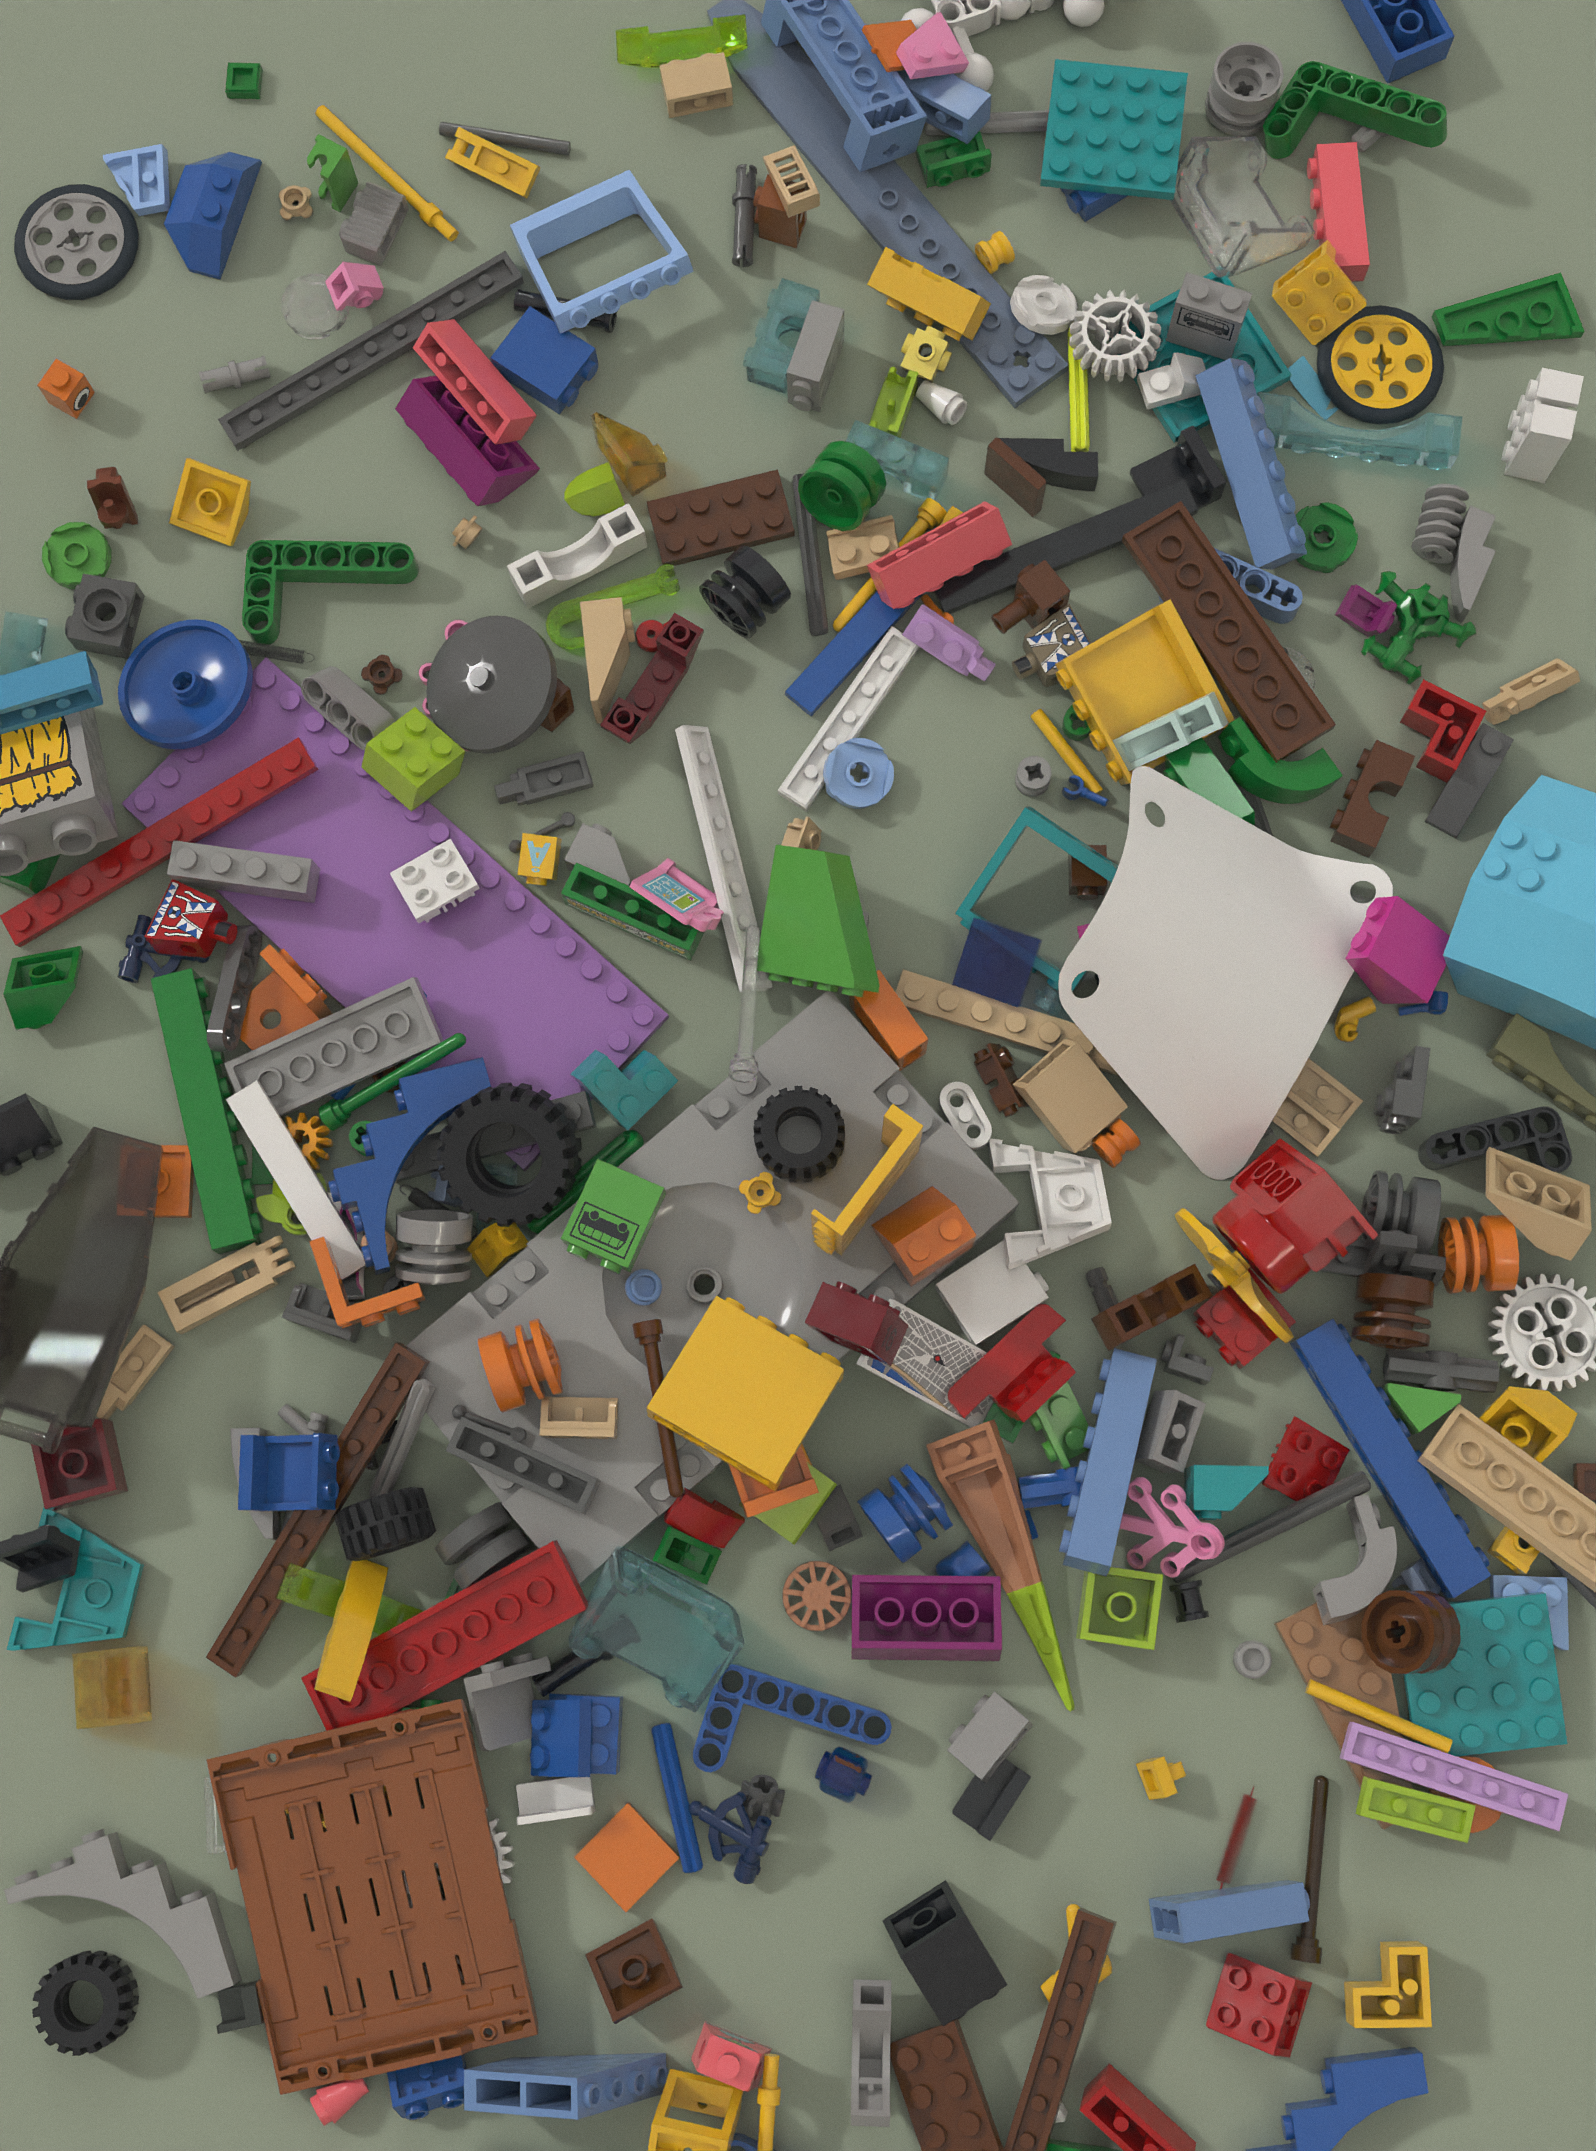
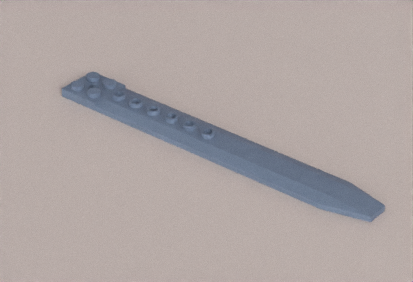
M722 0L707 10L710 22L733 71L880 248L884 251L885 247L901 257L924 266L925 269L951 280L991 303L973 341L962 336L959 342L1010 404L1017 408L1067 372L1068 363L1043 334L1029 330L1018 322L1011 310V298L895 160L859 172L843 148L851 119L815 65L796 42L776 47L761 24L763 14L744 0ZM1024 356L1028 358V366L1024 368L1022 365H1013L1015 357Z

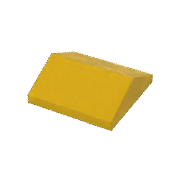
M186 458L169 523L228 546H233L248 515L251 481L197 460Z

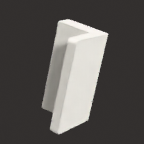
M591 1774L590 1777H563L516 1785L519 1816L516 1817L517 1825L592 1815L596 1811Z

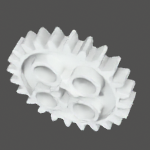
M1539 1274L1536 1276L1535 1284L1530 1277L1522 1279L1523 1289L1516 1284L1515 1289L1510 1291L1513 1297L1505 1293L1499 1296L1500 1301L1505 1307L1496 1306L1492 1308V1312L1500 1318L1499 1320L1488 1322V1326L1498 1330V1334L1489 1337L1488 1340L1499 1342L1500 1347L1494 1350L1492 1354L1493 1356L1504 1355L1506 1359L1499 1367L1503 1369L1512 1366L1514 1368L1510 1377L1512 1380L1523 1375L1525 1376L1524 1387L1526 1388L1537 1381L1538 1390H1546L1550 1383L1553 1392H1559L1562 1390V1381L1568 1389L1576 1387L1575 1377L1581 1382L1589 1380L1585 1369L1596 1372V1363L1593 1360L1596 1359V1311L1592 1308L1596 1303V1297L1588 1300L1584 1298L1587 1291L1586 1286L1575 1291L1573 1290L1574 1279L1572 1278L1566 1280L1561 1285L1559 1274L1553 1275L1549 1283L1544 1274ZM1554 1300L1559 1301L1565 1307L1563 1319L1557 1318L1552 1313L1551 1305ZM1536 1302L1540 1304V1312L1534 1306ZM1520 1313L1528 1315L1532 1321V1328L1529 1332L1524 1331L1518 1325ZM1553 1328L1555 1335L1545 1338L1543 1331ZM1568 1334L1574 1335L1579 1340L1580 1348L1577 1353L1570 1351L1566 1346ZM1535 1347L1541 1348L1546 1353V1363L1543 1366L1538 1365L1533 1360L1532 1352ZM1557 1353L1563 1358V1363L1558 1362Z

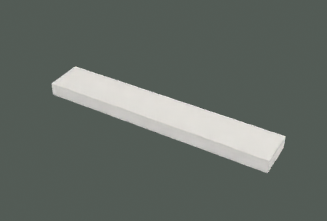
M893 626L890 627L777 790L778 795L805 812L808 811L826 785L823 778V769L828 755L839 744L859 737L920 647L904 637L901 631Z
M256 1080L227 1098L226 1101L310 1239L314 1240L324 1236L329 1241L342 1281L366 1267L359 1244L260 1082Z

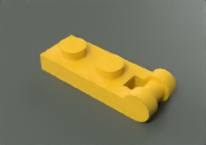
M458 127L454 135L457 138L452 150L448 149L445 159L527 199L540 171V167ZM469 144L475 146L470 158L464 156Z

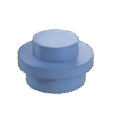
M648 1269L634 1271L629 1275L625 1283L627 1297L634 1304L640 1306L654 1303L662 1291L660 1278L656 1273Z

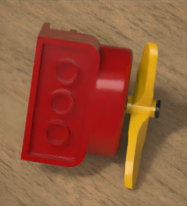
M1280 1138L1233 1179L1230 1189L1236 1196L1213 1215V1224L1235 1250L1233 1253L1186 1209L1181 1208L1174 1216L1185 1234L1214 1268L1211 1271L1213 1275L1207 1274L1211 1282L1221 1292L1224 1290L1222 1286L1224 1288L1230 1286L1283 1342L1288 1343L1294 1338L1291 1330L1262 1294L1248 1272V1268H1251L1274 1291L1282 1294L1288 1291L1311 1270L1317 1273L1327 1266L1335 1256L1345 1257L1348 1254L1346 1247L1354 1243L1362 1233H1365L1373 1240L1378 1236V1233L1325 1169Z

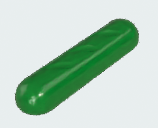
M628 1130L615 1137L580 1167V1170L575 1175V1183L560 1203L547 1215L540 1219L534 1218L529 1224H526L527 1228L535 1234H539L579 1200L597 1159L618 1167L644 1145L642 1135L636 1130Z

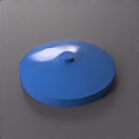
M194 619L164 626L144 639L125 663L118 686V700L122 715L129 726L142 739L157 747L187 749L205 744L226 731L245 708L253 683L251 660L246 649L235 635L217 623Z

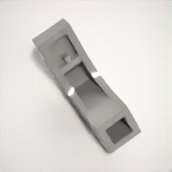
M1368 1494L1353 1497L1346 1505L1359 1548V1557L1355 1569L1345 1576L1320 1581L1312 1589L1323 1626L1349 1619L1363 1611L1376 1596L1382 1593L1393 1574L1397 1558V1541L1394 1526L1379 1529L1378 1525L1381 1523L1380 1513L1376 1504H1371Z
M853 1979L851 2126L890 2127L891 1980Z

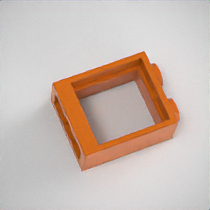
M877 970L880 984L879 993L864 991L863 997L849 995V1006L872 1038L900 1068L899 1071H901L926 1054L928 1038L880 970Z

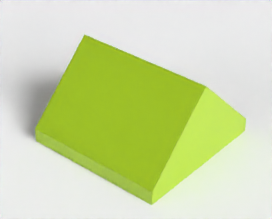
M808 1462L811 1476L815 1480L819 1493L754 1515V1517L793 1545L799 1540L837 1486L835 1482Z

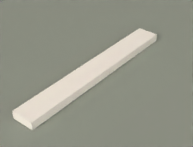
M682 725L675 729L718 906L720 910L724 911L722 923L739 992L766 991L773 988L771 980H768L769 973L755 970L760 934L709 729L703 726Z

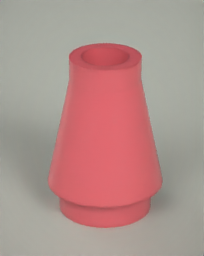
M363 2078L353 2081L343 2080L316 2089L317 2094L309 2099L317 2116L325 2126L331 2121L335 2124L362 2096L370 2091Z

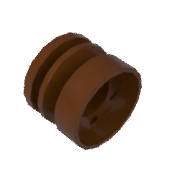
M1364 1273L1357 1275L1355 1300L1371 1306V1310L1353 1313L1355 1321L1369 1324V1326L1353 1327L1351 1337L1370 1343L1372 1346L1387 1349L1405 1350L1413 1347L1429 1346L1430 1336L1414 1331V1329L1431 1328V1321L1415 1315V1312L1433 1308L1435 1284L1426 1279L1398 1274Z

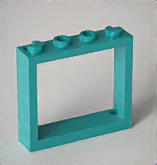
M1025 807L955 914L962 918L960 924L975 934H978L979 931L983 932L991 938L989 941L990 945L1005 954L1008 950L1020 958L1018 963L1023 968L1034 974L1037 970L1049 977L1047 983L1059 991L1058 983L1061 972L1059 968L975 912L973 908L1027 826L1111 883L1118 865L1034 808ZM1084 971L1074 978L1071 988L1072 992L1077 990L1089 971Z

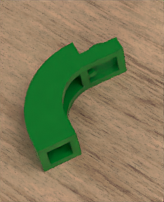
M1241 717L1230 722L1218 736L1225 753L1235 761L1227 771L1229 775L1246 791L1270 802L1297 804L1309 801L1328 791L1343 776L1323 748L1302 760H1280L1275 762L1272 756L1259 744Z

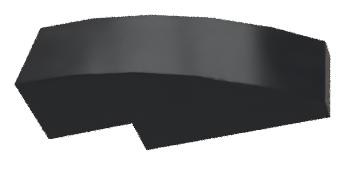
M999 438L1046 480V484L1071 490L1095 491L1098 480V452H1064V439Z

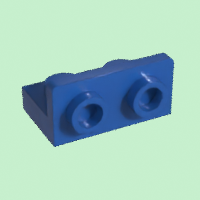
M464 2054L387 2072L393 2109L401 2118L417 2120L427 2116L430 2110L442 2106L449 2109L463 2105L464 2069H467Z

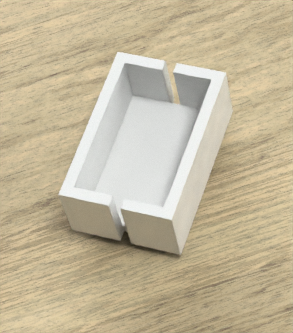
M1542 368L1536 380L1530 379L1525 395H1521L1517 410L1512 411L1509 419L1508 430L1513 432L1511 440L1506 441L1501 460L1506 462L1504 475L1545 483L1572 439L1577 411L1569 410L1567 407L1577 408L1584 376Z

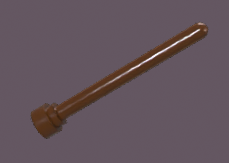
M661 1319L632 1324L634 1338L639 1339V1345L644 1347L652 1398L664 1380L658 1343L661 1342L660 1335L664 1334ZM657 1422L669 1494L674 1498H678L683 1494L684 1489L674 1432Z

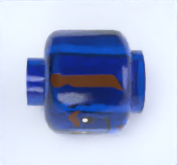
M839 1746L833 1749L832 1752L825 1751L816 1771L815 1779L819 1780L821 1792L842 1802L851 1803L857 1794L865 1796L873 1775L867 1773L868 1761L864 1756Z

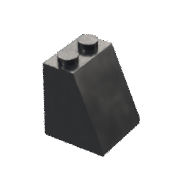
M946 1880L882 1920L900 1958L942 2026L955 2019L962 2018L968 2010L984 2000L993 1998L998 1994L999 1990L1008 1985Z

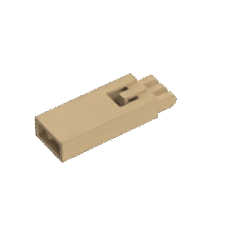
M280 1235L275 1236L260 1245L254 1242L157 1292L176 1332L184 1334L279 1285L276 1279L296 1268L293 1261H288L280 1266L278 1264L279 1261L290 1255L287 1248H283L275 1253L272 1252V1249L284 1243ZM253 1261L255 1267L242 1271L245 1281L238 1284L232 1271Z

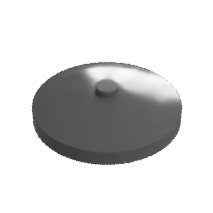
M498 615L473 620L455 631L444 642L431 665L426 693L428 709L433 722L460 747L466 750L489 754L511 749L530 737L549 713L557 687L556 663L545 639L526 623L512 617Z

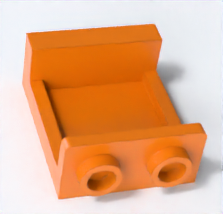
M801 1445L783 1473V1480L776 1491L729 1465L746 1517H751L819 1493L815 1480L811 1476Z

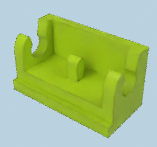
M896 367L889 368L865 433V439L893 448H897L918 386V372L909 370L906 377H901L896 374Z

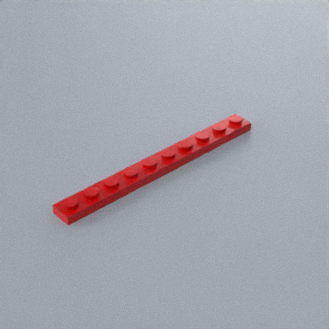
M298 737L1 914L0 918L15 945L22 947L170 859L173 840L197 843L319 769L303 741Z

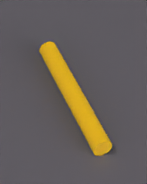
M1042 709L1035 711L1031 715L1032 720L1074 775L1082 778L1084 787L1100 794L1103 788Z

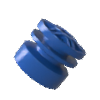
M908 1464L900 1469L903 1477L908 1482L906 1486L903 1487L893 1475L888 1478L894 1495L890 1498L876 1487L857 1501L867 1518L902 1564L922 1549L915 1534L921 1529L933 1540L938 1537L930 1524L932 1520L935 1519L945 1531L953 1526L948 1517L945 1504L930 1483L923 1476L916 1473Z

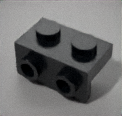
M43 1525L36 1530L13 1535L10 1539L1 1541L0 1561L19 1570L16 1590L23 1593L74 1576L78 1562L80 1541L60 1532L58 1527Z

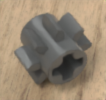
M756 1775L751 1779V1782L743 1780L740 1792L746 1795V1801L743 1805L749 1819L756 1822L759 1816H766L769 1819L771 1815L779 1817L785 1790L778 1789L776 1780L768 1775Z

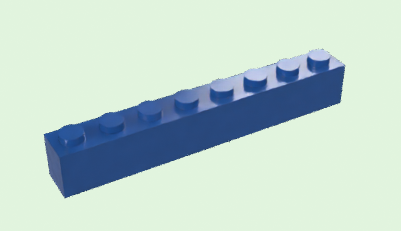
M1331 1319L1290 1343L1420 1558H1423L1442 1589V1594L1445 1598H1455L1491 1576L1486 1568L1490 1566L1488 1558L1480 1547L1474 1548L1467 1537V1534L1470 1533L1469 1528L1459 1514L1454 1515L1447 1504L1450 1498L1444 1487L1439 1482L1434 1483L1427 1472L1428 1468L1417 1461L1422 1452L1420 1450L1414 1451L1407 1439L1410 1437V1433L1406 1425L1400 1418L1395 1419L1388 1408L1391 1403L1387 1394L1380 1386L1375 1387L1368 1375L1371 1374V1370L1366 1360L1360 1354L1356 1356L1349 1345L1352 1339L1343 1324H1336L1334 1319Z

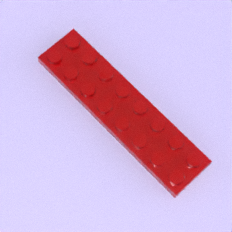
M555 1540L371 1639L350 1702L314 1689L319 1668L301 1677L326 1731L382 1718L590 1608V1605L558 1541Z

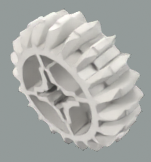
M1110 289L1107 292L1106 298L1103 299L1096 293L1093 303L1085 300L1082 305V311L1077 310L1074 314L1075 322L1070 325L1072 336L1069 339V345L1071 348H1075L1073 350L1074 360L1082 359L1080 362L1082 370L1092 367L1091 375L1093 378L1101 372L1104 373V380L1106 382L1110 379L1111 375H1116L1118 381L1121 382L1124 378V373H1127L1134 379L1137 375V368L1145 372L1148 368V361H1153L1156 358V349L1160 347L1161 339L1158 337L1161 334V326L1156 323L1158 317L1156 312H1149L1150 305L1148 301L1140 305L1138 304L1139 297L1137 294L1131 299H1127L1126 292L1123 290L1119 297H1114ZM1130 321L1139 329L1142 339L1136 337V333L1129 329ZM1088 332L1095 335V340L1102 344L1100 351L1089 340Z

